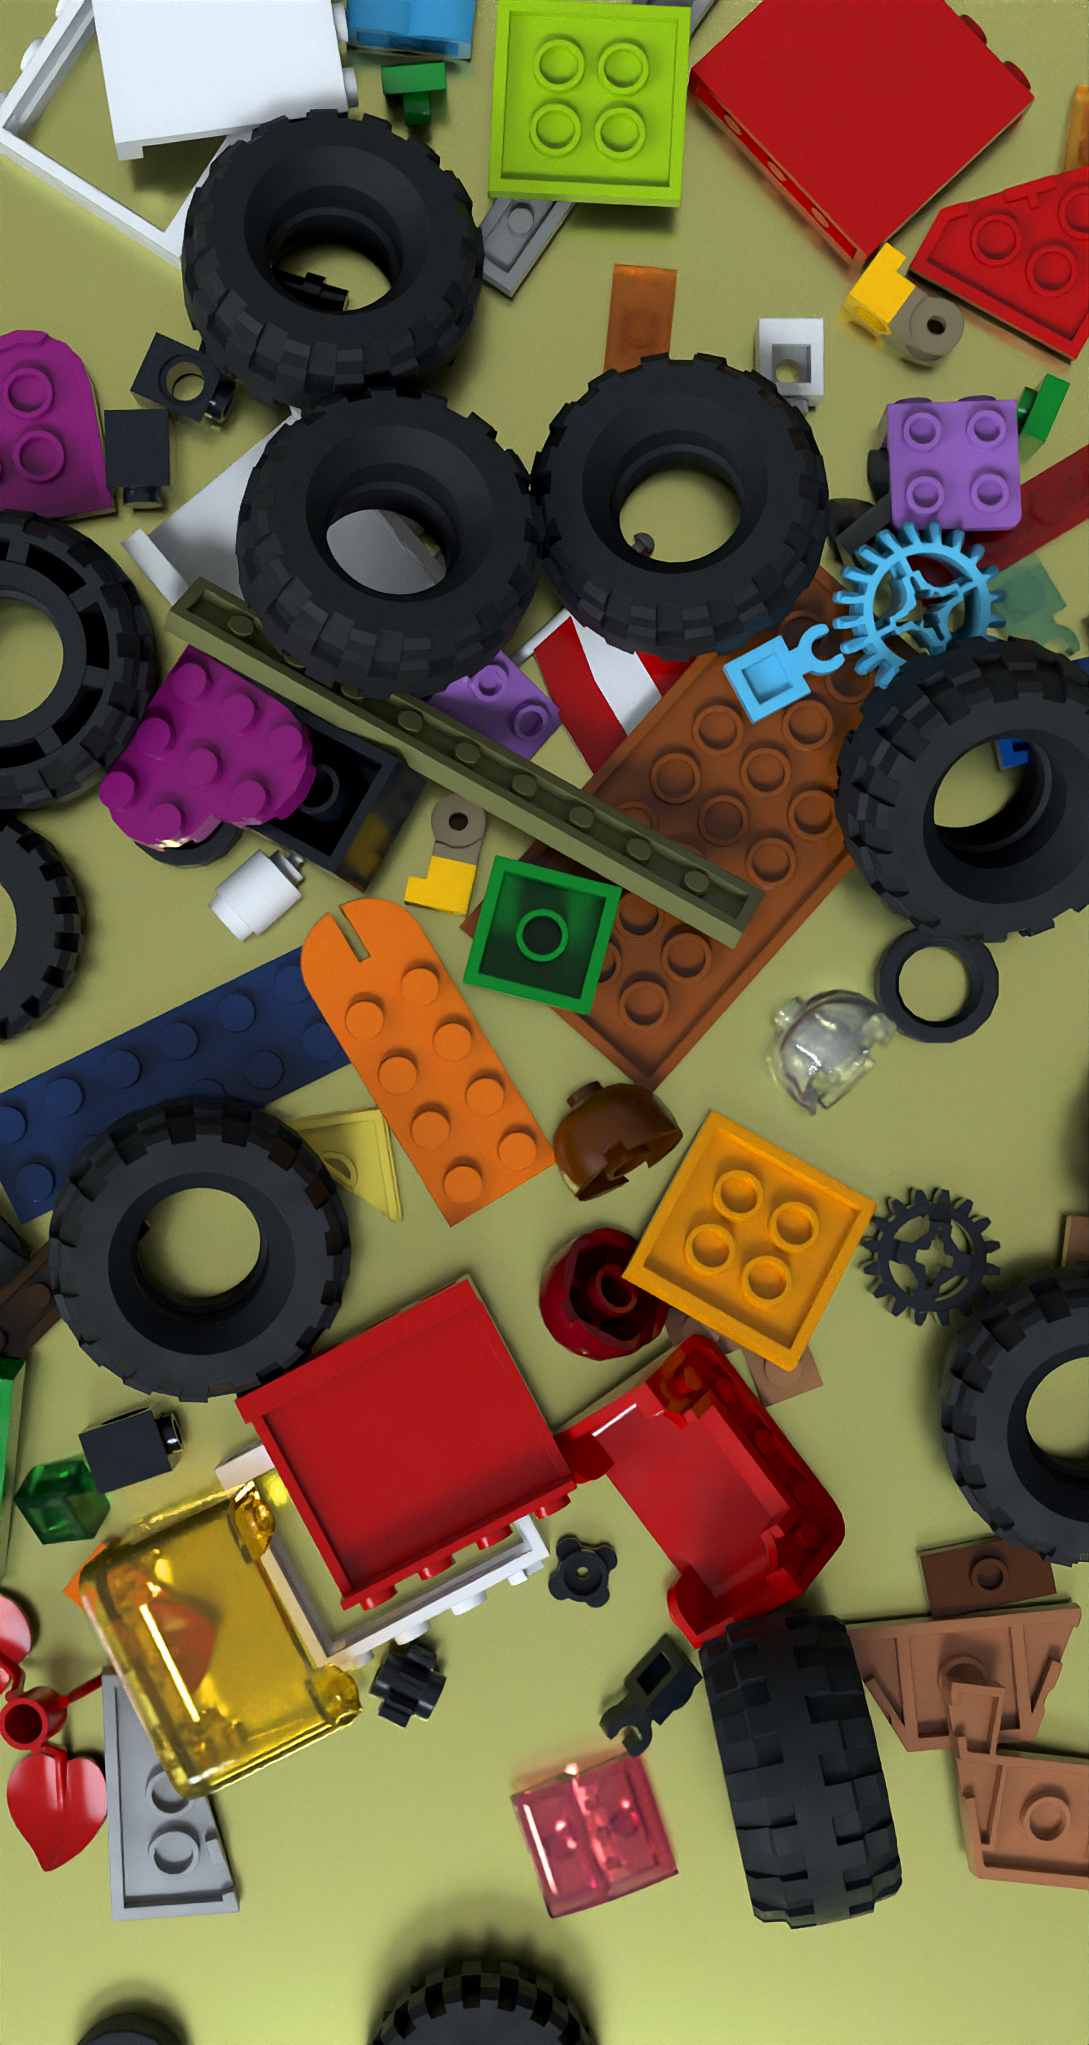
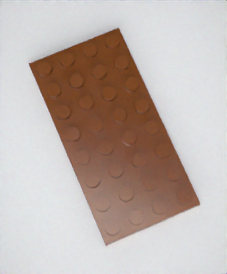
M820 565L809 588H805L792 605L791 613L771 631L767 628L746 640L745 647L718 657L716 652L700 655L581 789L766 893L734 949L538 839L518 860L623 888L590 1015L586 1016L552 1006L548 1007L636 1085L642 1086L651 1092H654L855 865L843 843L844 836L835 818L833 790L838 789L837 780L841 778L842 772L836 761L848 730L856 731L864 717L859 709L876 688L874 685L875 676L879 665L866 675H859L854 670V667L864 654L862 649L850 654H843L841 652L840 644L854 637L852 628H833L832 620L834 618L849 616V605H839L833 602L832 597L834 592L848 590ZM873 613L874 622H876L875 619L878 618V616ZM818 624H826L829 632L822 638L813 641L811 646L812 653L821 661L830 660L842 653L845 658L844 663L835 672L826 676H816L810 673L803 676L811 691L809 695L752 725L722 667L781 635L788 650L791 651L797 647L800 638L809 628ZM893 635L882 640L894 654L906 661H910L919 655L899 635ZM483 900L459 926L472 939H474Z

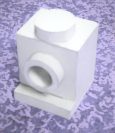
M759 318L754 332L755 371L775 383L778 393L792 407L797 405L805 417L808 415V406H819L824 396L823 318ZM782 365H790L796 369L798 380L796 382L781 383L776 377V369Z

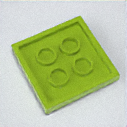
M498 0L488 198L680 208L691 7L563 0Z

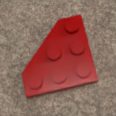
M1089 165L1010 187L1002 192L970 202L965 201L940 209L908 270L1070 360H1076L1089 337Z

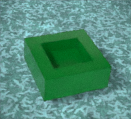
M1047 373L1035 390L1024 387L1016 403L1017 426H1019L1018 448L1035 454L1045 443L1071 383Z

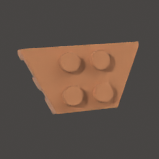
M1077 1603L962 1613L932 1619V1617L848 1624L845 1626L852 1643L861 1679L907 1752L951 1748L942 1689L943 1675L1000 1683L1006 1688L997 1744L1034 1740L1045 1714V1700L1048 1693L1055 1688L1063 1667L1061 1662L1073 1627L1078 1628L1082 1615L1081 1607Z

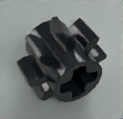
M411 1642L404 1656L392 1650L387 1651L368 1694L382 1700L377 1716L404 1729L411 1715L424 1721L429 1719L447 1679L446 1676L433 1671L437 1664V1654Z

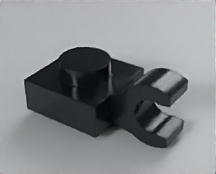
M665 1637L625 1681L624 1685L629 1693L617 1705L612 1706L603 1714L599 1726L611 1740L618 1735L622 1728L633 1726L632 1731L623 1739L622 1744L627 1752L635 1758L641 1755L651 1743L652 1720L661 1726L673 1711L682 1708L688 1702L695 1686L703 1677L686 1653L669 1638Z

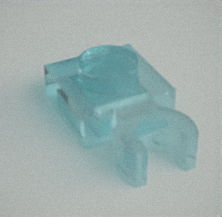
M1035 551L999 572L995 579L986 582L988 591L1004 590L1007 594L1005 601L991 604L992 614L1002 615L1006 618L1007 623L1001 629L1007 639L1009 636L1018 637L1025 632L1029 640L1036 641L1043 647L1048 640L1059 641L1069 656L1081 650L1079 639L1074 631L1067 626L1057 624L1052 616L1064 609L1067 604Z

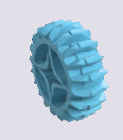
M934 521L927 523L921 536L914 522L900 524L898 541L888 529L881 530L875 534V543L879 553L866 544L858 546L854 551L857 560L862 564L864 570L853 566H845L841 569L840 576L845 581L854 585L853 591H837L833 593V602L839 605H849V616L834 618L832 620L833 628H852L854 637L843 641L840 644V650L843 654H850L862 649L864 654L854 667V670L859 675H866L879 665L875 676V687L879 686L883 690L888 688L896 678L898 679L902 675L898 667L908 662L894 654L882 640L906 632L915 639L919 648H927L931 657L946 652V644L952 639L947 625L948 615L952 608L964 601L965 605L964 621L956 640L981 635L989 642H996L995 639L986 635L987 628L1005 627L1007 623L1006 618L1002 615L991 614V604L1005 601L1007 594L1004 590L988 591L986 582L995 579L999 575V569L996 565L981 569L976 567V564L985 552V548L980 544L972 545L962 553L960 552L965 535L960 529L950 531L943 541L940 523ZM922 556L934 560L944 566L954 576L955 580L934 587L925 581L919 570L912 571L906 557ZM889 571L892 578L887 583L892 594L891 605L874 622L873 601L875 592L882 577ZM942 597L929 605L930 608L922 614L923 620L897 622L909 615L908 611L916 606L917 599Z

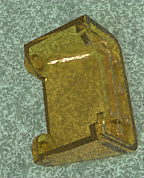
M253 1481L126 1529L88 1562L80 1572L79 1590L84 1608L171 1784L178 1794L189 1800L212 1794L349 1726L363 1711L359 1701V1691L351 1675L331 1663L313 1669L270 1581L260 1557L271 1545L272 1535L275 1531V1518L270 1506L260 1498Z

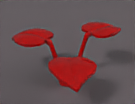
M0 1593V1696L7 1690L11 1679H13L11 1690L5 1694V1699L8 1703L0 1713V1733L3 1739L13 1748L30 1750L33 1753L21 1761L11 1773L7 1783V1804L17 1829L33 1849L44 1872H49L64 1865L82 1852L98 1834L107 1817L106 1774L102 1766L96 1760L89 1757H75L68 1760L66 1747L48 1740L64 1727L68 1706L102 1687L101 1673L63 1695L47 1686H36L24 1692L26 1673L17 1664L27 1658L33 1648V1629L28 1615L14 1599ZM163 1599L147 1600L136 1604L122 1622V1624L127 1622L155 1648L142 1653L117 1630L110 1633L111 1645L116 1654L123 1660L114 1666L154 1663L150 1659L160 1652L163 1653L169 1645H180L183 1647L168 1667L179 1703L192 1696L202 1686L211 1666L218 1637L215 1623L204 1612L182 1601ZM140 1613H146L144 1617L139 1615Z

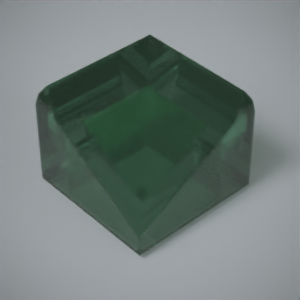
M83 1460L32 1468L13 1498V1501L42 1545L94 1539L110 1511L109 1500L105 1494L98 1495L92 1474Z

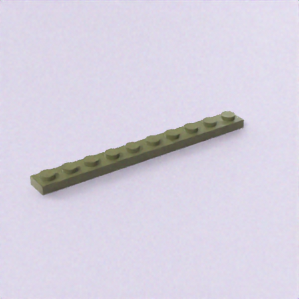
M201 576L169 610L164 630L333 725L399 758L413 770L732 949L737 945L766 894L415 696H411L408 692L392 693L389 700L359 697L358 688L334 681L333 686L330 688L305 675L306 666L292 655L286 657L283 654L281 656L263 636V625L253 608L247 609L244 600Z

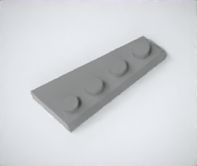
M167 1662L102 1666L101 1679L112 1921L240 1912V1901Z

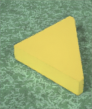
M377 1106L281 1120L297 1131L320 1156L334 1180L351 1192H354L392 1222L403 1221L389 1125Z

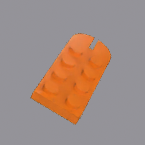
M378 898L354 899L337 906L344 918L349 920L369 956L358 961L329 912H325L311 927L304 939L300 954L302 979L309 994L447 1224L452 1227L554 1165V1151L416 919L401 906L387 900Z

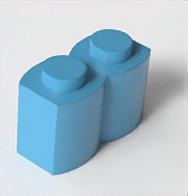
M347 0L345 16L348 43L345 44L380 51H410L426 56L469 59L471 58L477 0Z

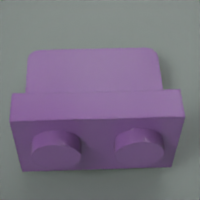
M976 395L962 398L957 402H932L928 398L914 397L898 400L894 404H887L878 425L879 450H888L891 525L895 531L898 532L900 530V524L911 521L914 522L919 533H922L927 523L932 521L940 523L942 532H950L955 529H960L963 532L1011 530L1017 526L1022 517L1016 400H996L992 396Z
M501 650L489 665L471 679L465 676L450 683L444 692L419 698L527 760L533 756L561 724L557 714L560 709Z

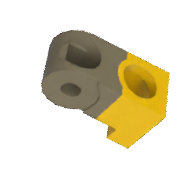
M886 242L849 292L841 307L912 359L920 363L931 364L941 361L956 347L964 333L962 313L953 302L944 298H930L925 292L899 274L898 270L907 257Z
M453 793L443 797L432 811L431 829L435 843L427 879L409 875L404 903L413 907L467 918L486 835V815L483 808Z

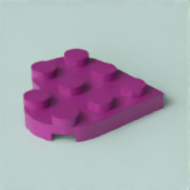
M15 330L0 336V511H4V508L30 511L58 522L116 512L114 497L106 488L104 441L94 387L84 362L66 343L50 337L43 331Z
M188 644L150 701L143 722L139 725L129 747L109 769L107 776L102 781L99 788V797L101 802L109 808L112 820L129 838L157 851H167L166 847H178L190 840H194L197 843L205 840L222 821L241 829H250L249 825H261L275 817L283 820L289 817L306 799L316 777L317 767L311 764L313 746L309 736H312L310 728L285 705Z

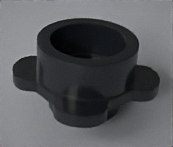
M575 1538L562 1540L556 1547L559 1563L556 1574L549 1579V1592L557 1600L562 1601L570 1598L576 1602H586L591 1608L602 1607L610 1598L607 1585L609 1573L616 1568L618 1563L615 1551L606 1545H602L597 1549L581 1546ZM581 1567L589 1570V1575L584 1579L577 1576V1570Z

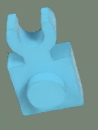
M818 624L809 628L800 638L797 647L791 651L788 650L784 640L779 635L722 667L752 725L809 695L811 691L803 676L809 673L816 676H826L835 672L844 663L845 658L842 653L827 661L818 660L812 653L811 646L813 641L822 638L829 632L826 624Z

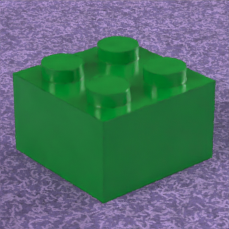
M495 855L462 982L467 985L589 1016L623 888Z

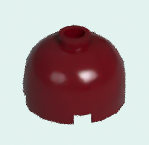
M601 1228L591 1233L581 1234L549 1259L541 1276L538 1306L543 1323L554 1340L572 1354L596 1361L628 1356L651 1343L662 1331L668 1317V1303L621 1277L639 1244L637 1240L627 1233L612 1228Z

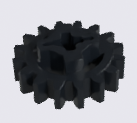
M920 1188L912 1189L911 1205L905 1206L897 1198H890L888 1203L893 1215L888 1220L873 1215L870 1220L880 1230L877 1239L865 1238L861 1240V1246L874 1252V1260L860 1265L861 1272L867 1275H878L880 1279L870 1289L872 1296L877 1299L891 1294L893 1297L889 1302L887 1311L897 1317L908 1306L911 1308V1322L917 1326L923 1325L928 1312H933L937 1323L941 1326L949 1325V1310L952 1308H956L966 1317L971 1316L973 1312L967 1299L973 1294L986 1299L991 1293L981 1284L983 1276L999 1275L1001 1269L987 1262V1254L1000 1249V1242L995 1239H983L981 1235L992 1223L990 1219L984 1215L970 1219L968 1215L972 1210L974 1202L965 1197L959 1200L954 1207H950L949 1190L938 1188L933 1202L927 1201L925 1193ZM925 1215V1217H922L921 1226L918 1230L904 1239L894 1237L898 1230L908 1221ZM951 1220L956 1222L966 1234L971 1253L959 1250L952 1240L951 1232L953 1226L950 1225ZM932 1240H935V1248L944 1253V1260L942 1264H932L929 1268V1273H925V1265L916 1260V1253L918 1249L928 1250ZM889 1261L902 1264L910 1275L909 1294L903 1291L894 1280ZM957 1275L965 1277L955 1290L947 1295L938 1297L941 1285Z

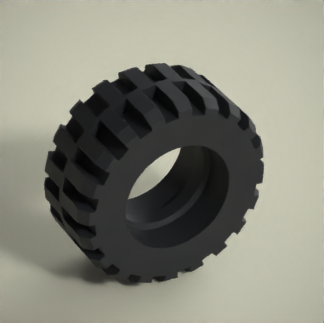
M0 813V885L11 898L15 909L17 927L11 954L0 970V1042L7 1039H16L31 1031L30 1026L40 1018L47 1019L59 1006L56 1000L64 989H71L78 972L73 969L78 953L84 954L86 935L81 934L80 918L86 917L83 898L76 895L72 884L76 879L68 864L58 858L54 852L56 848L42 835L26 827V824Z
M482 1960L463 1962L462 1974L449 1977L445 1967L427 1974L426 1986L420 1990L410 1984L397 1995L393 2012H383L374 2027L372 2043L368 2045H597L590 2026L580 2023L579 2008L567 1995L559 1999L553 1996L552 1982L537 1973L530 1982L519 1978V1966L500 1962L498 1973L482 1972Z

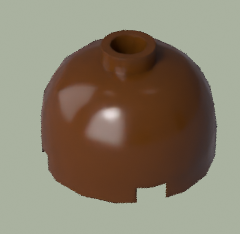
M594 1081L581 1087L567 1099L571 1109L559 1120L553 1135L554 1159L564 1183L571 1190L574 1197H577L579 1201H588L603 1196L628 1183L629 1180L624 1175L645 1161L649 1169L660 1162L681 1141L683 1133L670 1109L653 1092L642 1086L626 1083H617L603 1088L599 1081Z

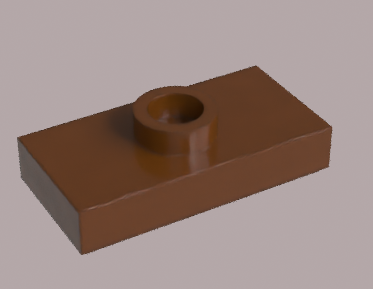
M999 1536L917 1553L929 1614L932 1619L1057 1594L1051 1563L1043 1561L1039 1554L1021 1546L1016 1549Z

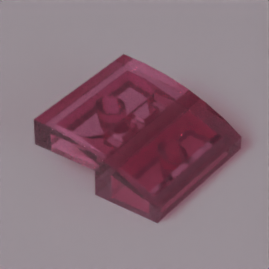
M626 1751L576 1774L563 1772L509 1796L548 1915L553 1919L616 1900L679 1874L640 1755L633 1758Z

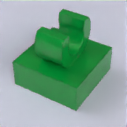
M436 60L381 65L383 95L403 94L405 126L431 124L428 91L447 89L445 61Z

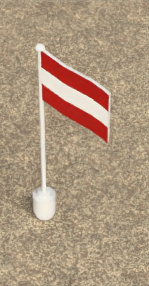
M644 532L635 534L633 537L636 542L631 547L649 557L648 554H652L655 546L653 538ZM565 607L509 657L518 667L534 652L551 701L560 709L557 714L592 775L597 772L697 659L695 656H690V662L661 661L659 656L637 651L631 655L608 645L603 637L587 626L583 628ZM259 849L215 889L219 895L208 906L241 942L253 932L259 936L303 896L295 887L303 879V876L295 869L303 860L292 854L286 859L279 850L268 858Z

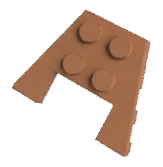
M943 1675L942 1689L969 1871L978 1879L1089 1890V1759L996 1749L1006 1688L995 1681Z

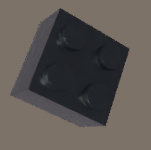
M296 705L293 712L310 728L312 736H309L313 746L311 764L317 767L316 777L306 799L289 817L283 820L275 817L261 825H249L250 830L364 894L428 781L399 758Z

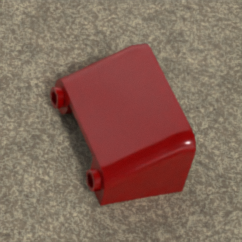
M694 1334L670 1348L553 1433L576 1477V1482L588 1485L606 1474L679 1571L667 1590L668 1613L673 1623L679 1627L695 1650L700 1648L705 1641L725 1634L726 1625L759 1617L802 1595L844 1540L845 1523L835 1501L721 1349L712 1340L703 1335Z

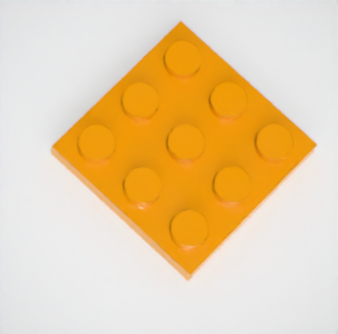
M712 1110L703 1122L621 1277L790 1372L797 1366L878 1203Z

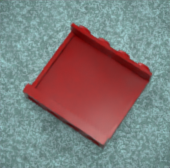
M763 0L691 68L687 88L859 272L876 257L888 239L1014 121L1019 123L1026 116L1035 99L1030 92L1031 85L1021 69L1010 61L1002 63L986 46L987 38L981 27L968 15L962 14L958 16L944 0Z
M469 1273L306 1358L297 1367L289 1371L286 1369L265 1382L264 1385L234 1400L245 1424L252 1422L342 1594L339 1603L344 1611L359 1603L363 1611L383 1604L398 1593L395 1584L416 1573H418L421 1581L442 1573L456 1563L452 1554L473 1543H476L479 1550L499 1543L514 1532L510 1526L511 1523L532 1512L537 1520L556 1513L571 1502L568 1493L577 1489L576 1477Z

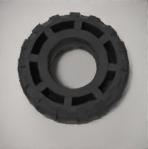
M310 109V112L306 113V120L290 123L288 117L283 115L252 129L250 141L246 142L238 139L232 146L229 145L210 164L209 176L202 187L195 188L186 215L181 256L184 302L192 329L199 331L206 344V355L224 376L228 375L231 380L240 378L245 382L248 395L277 409L280 403L301 409V417L305 415L309 405L331 395L337 396L342 393L347 399L361 396L362 389L368 387L395 386L397 395L417 398L420 391H427L434 386L437 376L447 365L452 366L469 335L481 295L485 256L482 228L475 225L472 216L473 201L459 178H456L452 170L443 171L439 167L440 156L415 134L410 135L405 140L392 133L390 121L367 113L363 114L362 121L338 118L337 109ZM313 241H335L353 246L375 260L385 272L390 281L391 288L377 301L362 308L347 311L324 310L310 306L292 296L278 282L270 267L281 255L298 245Z
M669 352L640 357L641 365L620 373L616 369L611 368L588 382L589 391L578 401L564 404L549 424L550 434L541 452L536 451L530 474L532 478L530 493L532 496H535L536 505H542L546 533L542 545V559L544 560L542 568L546 579L565 609L583 628L587 626L603 637L608 645L631 655L635 651L660 657L661 661L690 662V656L716 652L719 657L745 647L746 640L767 628L771 631L791 613L792 605L803 590L809 588L820 565L828 532L829 489L823 456L819 451L811 426L797 405L792 407L778 393L776 384L754 369L751 372L747 370L742 372L728 366L727 360L724 357L699 352L694 354L693 360L670 359ZM675 467H697L721 476L738 493L741 502V517L737 528L729 539L708 555L685 562L655 560L632 548L625 540L620 527V512L630 493L646 478L662 470Z
M395 386L362 389L361 396L347 399L342 393L337 396L331 395L309 405L305 415L301 419L296 420L291 426L285 423L267 442L263 454L249 476L239 510L235 555H237L239 569L238 582L247 609H254L255 614H257L263 625V636L281 656L283 654L286 657L294 656L306 666L305 675L330 688L333 686L334 681L358 688L359 697L389 700L392 693L409 692L411 696L416 695L417 698L444 692L450 683L465 676L471 679L494 660L499 651L515 634L534 597L544 562L542 559V545L546 531L542 505H536L535 496H532L529 490L532 478L518 454H515L513 449L504 451L495 441L498 432L474 412L470 413L466 418L447 408L448 398L424 390L420 391L418 398L401 396L396 394ZM379 509L402 514L420 524L434 538L444 557L446 574L439 583L416 593L390 594L371 589L353 579L338 564L328 545L327 531L339 519L358 511Z
M4 508V511H0V601H20L42 611L54 624L63 646L62 669L58 681L49 696L37 708L22 717L13 720H0V811L16 812L37 810L57 803H65L90 791V787L105 777L109 769L129 747L139 725L143 722L148 705L154 697L156 675L159 669L157 643L148 611L135 585L118 563L91 538L63 522H58L30 511Z
M981 635L954 640L952 643L946 644V652L931 657L925 651L898 667L902 675L885 690L877 686L863 703L859 711L864 717L856 731L848 730L836 761L842 772L841 778L837 780L838 789L833 790L835 818L844 836L843 843L861 875L896 914L899 913L907 918L917 929L942 938L944 935L952 938L960 935L967 943H1001L1007 939V933L1016 931L1022 937H1032L1055 928L1053 919L1068 909L1072 908L1074 912L1079 913L1089 904V674L1060 652L1057 654L1046 649L1036 641L1009 636L1007 641L997 639L996 642H989ZM1020 739L1027 741L1029 763L1025 779L1015 797L1004 809L993 817L971 826L945 827L935 824L934 805L938 789L948 771L961 757L972 749L995 740Z
M184 1096L162 1100V1103L136 1112L133 1110L110 1124L106 1131L85 1147L71 1166L56 1197L49 1225L48 1266L52 1291L62 1319L76 1337L79 1347L98 1367L103 1365L120 1377L124 1385L147 1395L157 1392L178 1397L179 1402L208 1403V1398L234 1393H236L238 1398L264 1385L265 1382L286 1369L289 1371L297 1367L312 1353V1346L325 1329L330 1330L342 1305L343 1291L347 1276L350 1274L351 1242L347 1214L335 1181L320 1156L297 1131L276 1116H271L251 1107L248 1103L224 1097L209 1099ZM195 1188L220 1190L237 1197L254 1216L260 1233L258 1259L250 1273L230 1290L206 1298L180 1297L162 1290L152 1283L145 1274L137 1252L139 1230L148 1212L168 1196Z
M1078 1260L1077 1265L1052 1269L1049 1265L1021 1274L1022 1280L1000 1293L995 1290L975 1307L976 1314L962 1332L957 1331L945 1355L946 1364L941 1383H938L937 1418L941 1445L954 1480L973 1511L978 1513L995 1534L1016 1549L1021 1546L1039 1554L1043 1561L1071 1568L1073 1564H1078V1562H1089V1458L1067 1459L1043 1451L1029 1433L1026 1414L1034 1391L1049 1373L1067 1362L1089 1357V1261Z
M806 1608L764 1615L726 1625L725 1634L705 1641L698 1654L754 1916L764 1923L787 1922L792 1930L829 1924L873 1913L876 1902L897 1894L903 1882L901 1877L902 1869L894 1821L874 1728L854 1650L844 1622L835 1615L812 1616Z

